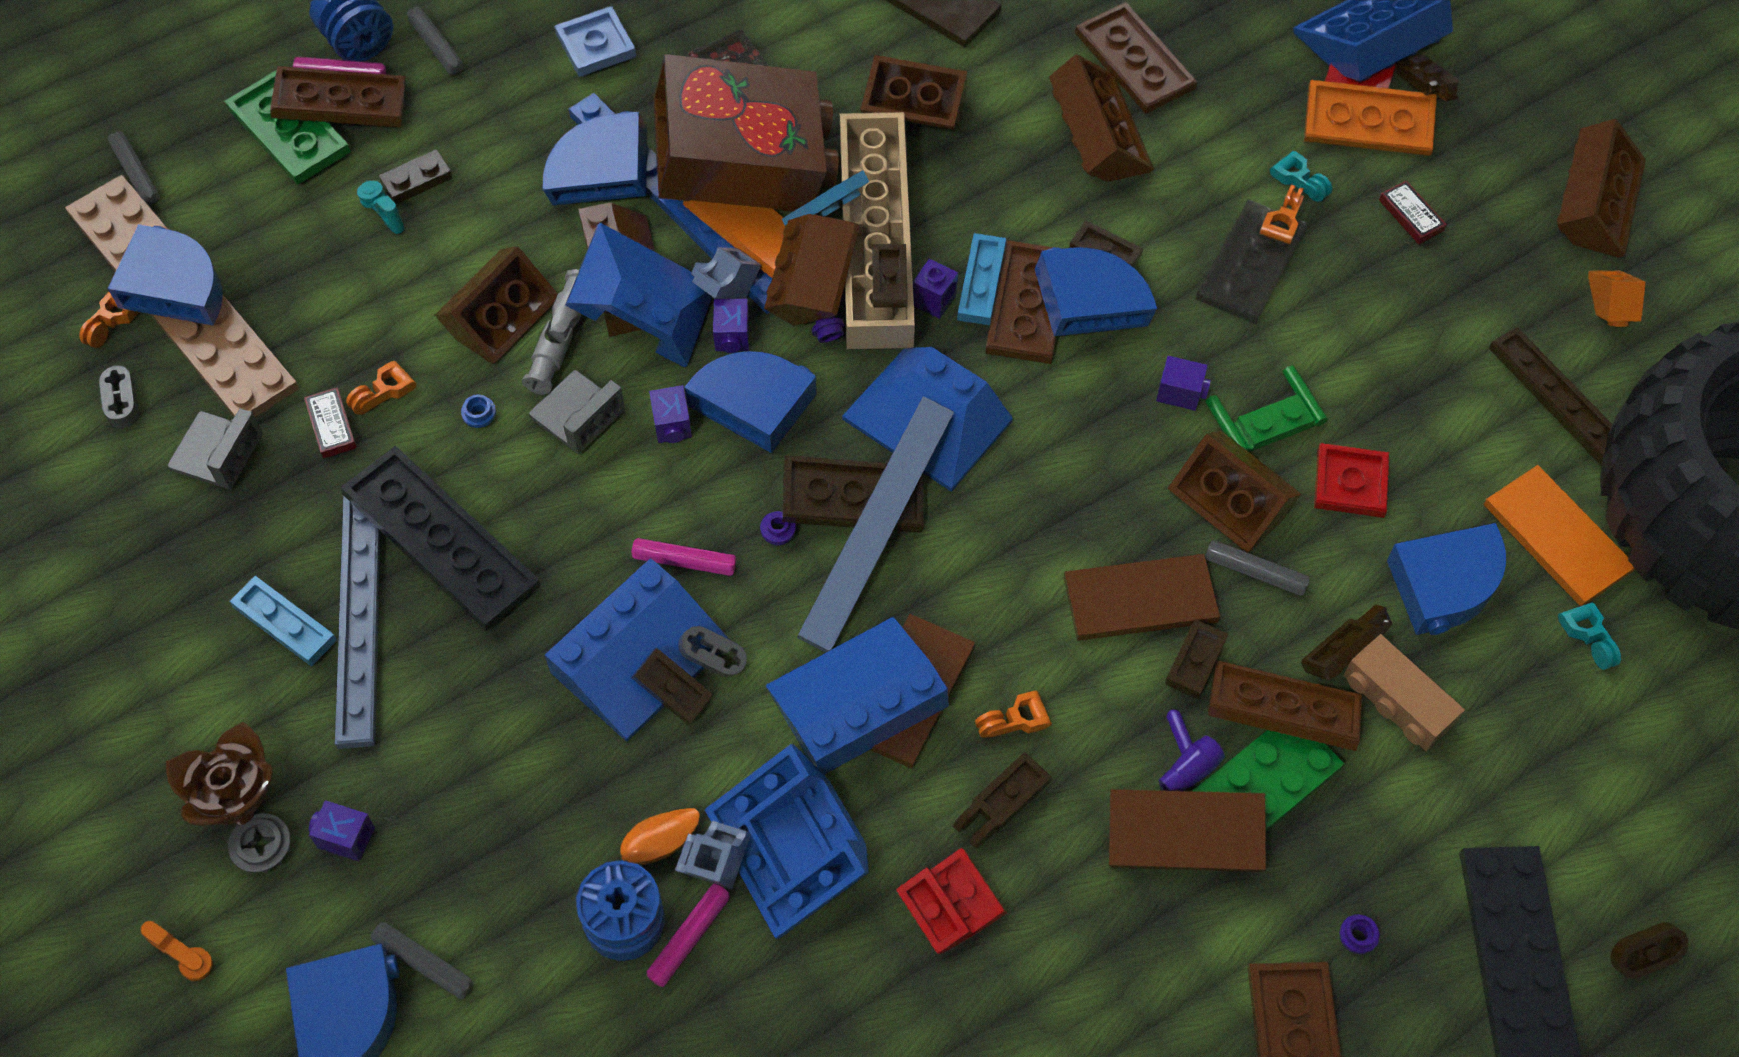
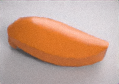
M695 808L674 810L655 815L638 823L622 841L620 849L622 860L635 864H649L669 857L685 844L688 833L693 834L696 830L700 817L698 810Z

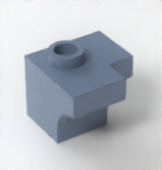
M718 247L713 259L709 263L696 262L691 273L694 276L692 282L715 299H746L761 264L738 248Z
M712 821L704 835L696 834L695 836L688 833L676 871L732 889L751 834L747 831Z

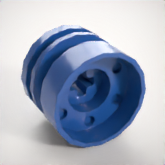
M312 0L310 3L309 14L313 24L343 60L366 61L381 52L392 37L394 28L392 18L376 0Z
M622 860L607 862L597 867L583 880L576 897L577 914L592 948L604 957L618 961L637 959L651 951L660 940L665 926L664 907L658 886L652 875L640 865ZM619 900H625V903L621 904L620 910H614L613 907L618 905Z

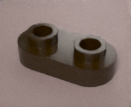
M1659 923L1619 940L1612 949L1611 963L1625 977L1637 979L1680 961L1688 950L1689 940L1686 933L1672 923Z

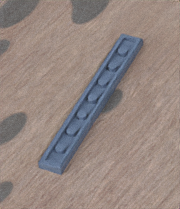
M924 396L922 397L797 636L798 639L825 653L832 650L954 413L952 410Z
M344 496L335 745L338 749L375 746L381 531Z

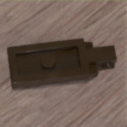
M1413 55L1408 60L1397 62V74L1423 94L1430 95L1435 93L1446 102L1458 99L1457 85L1459 81L1457 78L1426 55Z
M1374 605L1358 620L1349 618L1302 659L1301 664L1305 673L1331 680L1339 675L1356 655L1380 634L1383 636L1393 625L1386 607Z

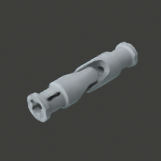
M577 269L567 271L564 277L566 281L564 289L558 293L552 306V322L549 320L545 324L531 357L532 367L529 374H525L522 379L523 386L535 394L544 395L551 392L553 375L562 365L573 337V328L581 318V313L565 306L579 272ZM546 336L550 338L551 342L545 339Z

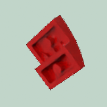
M963 848L957 850L931 870L928 867L896 889L938 955L957 946L1007 914Z

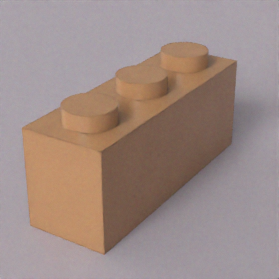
M1381 634L1350 661L1343 675L1353 690L1364 694L1375 704L1377 711L1383 717L1391 719L1403 730L1405 737L1411 743L1421 746L1425 751H1428L1457 723L1465 711L1463 707Z

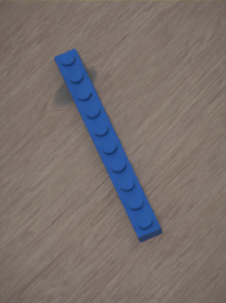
M595 93L569 108L570 117L578 125L592 118L615 114ZM647 146L646 193L711 259H713L718 247L735 248L683 205L682 200L658 198L656 154ZM759 269L748 292V296L768 314L770 312L765 310L764 307L767 299V289L772 278Z

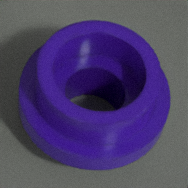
M833 316L816 320V325L812 327L811 331L820 343H827L844 335L842 328L845 324L842 318H835Z
M776 511L767 514L763 518L760 531L762 537L770 544L783 545L794 537L796 525L795 523L782 522V512ZM774 524L784 525V527L779 530L772 528Z
M1359 914L1346 918L1339 930L1342 944L1349 951L1356 954L1371 952L1377 946L1380 938L1379 929L1375 922L1369 917ZM1352 931H1361L1365 936V940H1356L1353 937Z

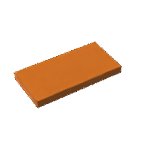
M1311 80L1308 90L1304 141L1430 156L1433 151L1437 95Z
M691 200L683 201V205L733 247L740 249L760 263V269L773 278L776 267L775 260L780 252L784 238L783 231L785 225L782 221L784 217L772 208Z
M1539 465L1487 498L1483 504L1579 606L1589 603L1635 569L1628 561L1629 557Z

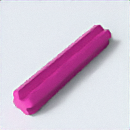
M296 57L293 63V67L386 74L385 65L382 63Z
M641 538L635 539L632 546V557L634 559L648 561L651 558L656 563L728 576L733 575L736 568V557L731 554Z
M718 884L711 885L647 970V977L653 983L660 987L666 985L728 902L729 893Z

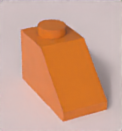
M1589 271L1588 279L1596 316L1608 321L1607 325L1615 327H1626L1629 325V321H1641L1646 281L1623 271Z

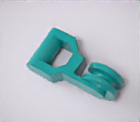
M1295 151L1289 153L1269 170L1272 177L1284 185L1292 184L1298 189L1303 188V192L1316 202H1321L1332 193L1331 182L1324 175L1316 173L1309 179L1310 170L1307 169V159ZM1293 166L1299 169L1298 172H1288Z
M367 181L361 184L357 189V195L362 206L372 208L393 233H402L405 227L396 204L388 195H385L381 183Z
M1591 602L1559 613V623L1569 637L1583 640L1586 644L1594 642L1591 646V653L1599 668L1606 670L1621 663L1620 650L1603 627L1604 617L1594 603ZM1589 619L1593 627L1588 629L1579 627L1577 622Z

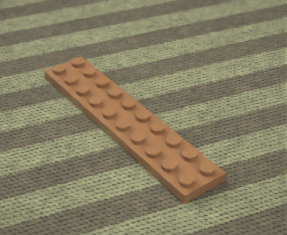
M122 174L65 207L69 216L115 272L138 224L151 227L161 226L167 229ZM224 295L214 326L150 314L233 417H235L240 408L253 412L254 416L257 417L299 390L294 378Z

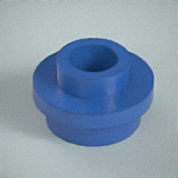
M476 394L465 400L461 409L463 421L468 426L481 428L489 425L494 420L496 408L492 400L484 395ZM478 411H483V413L479 415H474Z

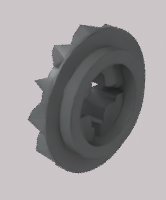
M255 814L251 821L244 825H237L229 838L228 852L234 864L249 874H252V872L267 874L270 868L282 865V859L286 853L291 852L290 838L292 836L288 827L280 818L271 814ZM258 832L266 841H270L264 847L263 856L255 848H251L257 844Z

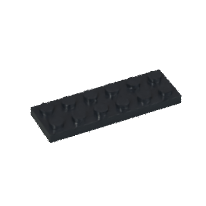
M394 446L341 487L342 495L485 631L540 587V580L397 446Z
M1539 846L1463 848L1459 855L1495 1057H1581Z

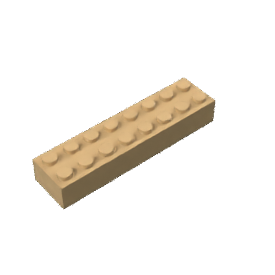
M904 112L840 114L841 180L843 182L863 170L870 181L858 189L861 193L860 196L846 204L842 202L843 220L860 225L845 281L847 349L914 348L915 322ZM872 244H906L907 307L873 308Z

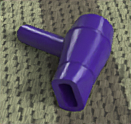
M1172 709L1167 713V721L1181 756L1171 766L1170 770L1159 779V786L1161 791H1186L1211 774L1224 760L1225 754L1220 744L1207 735L1193 743L1181 713L1178 710Z

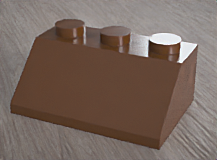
M874 55L861 106V113L904 112V121L954 130L961 118L967 93V71Z
M807 214L788 220L783 231L784 238L781 249L775 260L776 267L773 278L767 289L764 309L793 326L837 316L860 225L854 222L814 214Z
M518 246L501 249L435 314V317L458 342L491 364H494L552 306L558 293Z
M1222 431L1206 433L1167 488L1247 553H1250L1283 521L1302 495Z

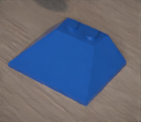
M599 223L565 306L594 321L605 310L659 338L660 341L655 353L685 368L688 365L712 296L692 282L694 276L688 269L612 228Z
M933 347L904 348L843 414L842 420L894 453L923 396L952 410L954 413L923 471L925 475L952 492L1012 423L1013 418L985 380Z
M793 744L787 746L705 809L711 822L715 821L751 834L738 872L775 939L784 936L869 873L866 843L835 789L825 775Z

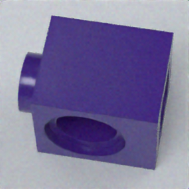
M929 259L913 280L914 307L940 319L956 297L958 272Z

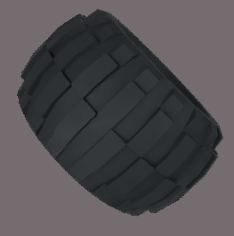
M1739 322L1720 325L1705 337L1700 332L1678 344L1645 372L1617 414L1607 436L1600 473L1601 496H1607L1608 509L1605 518L1613 537L1617 539L1620 547L1632 548L1628 561L1646 582L1656 579L1669 590L1665 598L1683 610L1689 611L1693 606H1696L1708 612L1707 621L1739 630V485L1723 470L1715 458L1729 457L1739 459Z

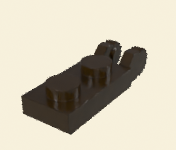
M1023 752L972 800V805L957 818L953 828L958 832L967 829L980 813L988 822L981 829L977 830L970 840V844L975 849H978L996 830L1000 831L1051 782L1052 776L1026 752Z

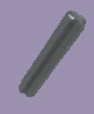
M419 6L409 9L407 11L409 22L446 71L451 75L461 72L463 70L462 60L423 9Z
M121 131L109 134L107 140L141 199L148 206L158 202L160 199L158 191L125 134Z
M1216 540L1211 541L1206 551L1205 558L1209 561L1297 595H1303L1308 587L1310 578L1307 575Z
M381 922L373 930L371 939L375 944L382 943L387 952L395 954L398 959L459 999H464L472 990L474 983L470 977L389 924Z

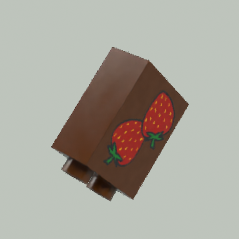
M664 54L653 96L658 198L795 211L817 198L820 188L834 187L838 174V153L835 149H825L823 138H828L831 131L833 105L831 100L819 99L815 71Z

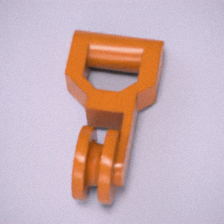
M1291 184L1283 207L1281 206L1280 210L1267 213L1259 234L1291 244L1299 224L1296 221V216L1305 197L1302 195L1303 188H1299L1298 192H1295V185ZM1275 221L1284 222L1288 225L1289 230L1271 223Z
M110 292L99 302L101 308L83 324L80 330V341L93 348H99L104 344L108 336V326L114 328L119 324L130 323L139 314L137 311L126 309L116 313L110 312L114 306L118 307Z
M391 361L378 369L377 380L372 382L373 390L377 394H374L368 386L361 385L348 394L346 403L355 414L362 415L391 397L399 399L416 388L417 383L396 361ZM393 377L398 384L390 386L386 385L383 381Z
M1038 691L1017 695L1013 707L1008 708L1005 714L1009 724L1003 719L1004 715L1000 710L984 713L975 720V725L979 729V735L983 738L995 737L1020 729L1029 734L1046 729L1052 725ZM1028 705L1034 719L1028 721L1021 717L1018 708Z
M147 921L141 926V933L150 944L179 962L180 972L186 979L200 981L210 974L213 961L205 949L200 947L188 948L152 921Z

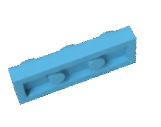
M862 170L782 218V221L786 226L790 219L807 214L817 215L819 212L825 217L840 208L837 201L842 200L843 204H846L860 196L861 193L858 189L870 181Z
M974 233L958 309V321L990 326L1006 238Z
M254 576L229 601L234 609L311 667L337 641L332 632L257 576Z

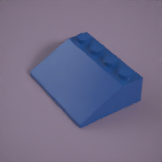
M1346 0L1293 27L1294 34L1329 66L1332 64L1345 77L1356 81H1365L1372 74L1392 67L1395 62L1406 56L1416 54L1419 49L1429 44L1437 43L1442 37L1453 32L1450 0Z
M650 558L545 654L550 673L628 742L664 707L661 702L631 679L650 652L658 648L690 676L695 678L704 668L682 656L678 646L681 635L691 627L701 626L727 639L729 638L679 582ZM699 635L687 640L692 644L691 651L693 652L700 648L709 652L710 648L700 643L702 637Z
M894 617L766 685L768 692L807 758L823 774L834 770L872 749L873 746L949 706L946 685L930 660Z

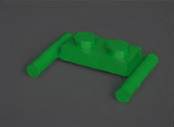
M1294 365L1288 366L1282 373L1296 395L1239 416L1237 422L1232 421L1217 395L1206 399L1205 403L1222 431L1246 451H1254L1310 429L1313 426H1321L1328 421L1325 413Z

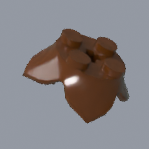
M244 722L225 731L219 737L216 749L213 752L196 749L186 751L166 761L168 783L173 792L185 802V805L181 808V816L191 825L246 824L252 820L254 812L266 798L269 785L273 779V768L271 764L266 763L264 747L259 736Z

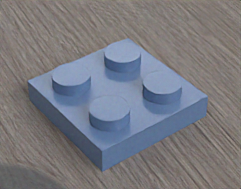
M612 6L555 26L556 35L579 77L636 57L635 47Z

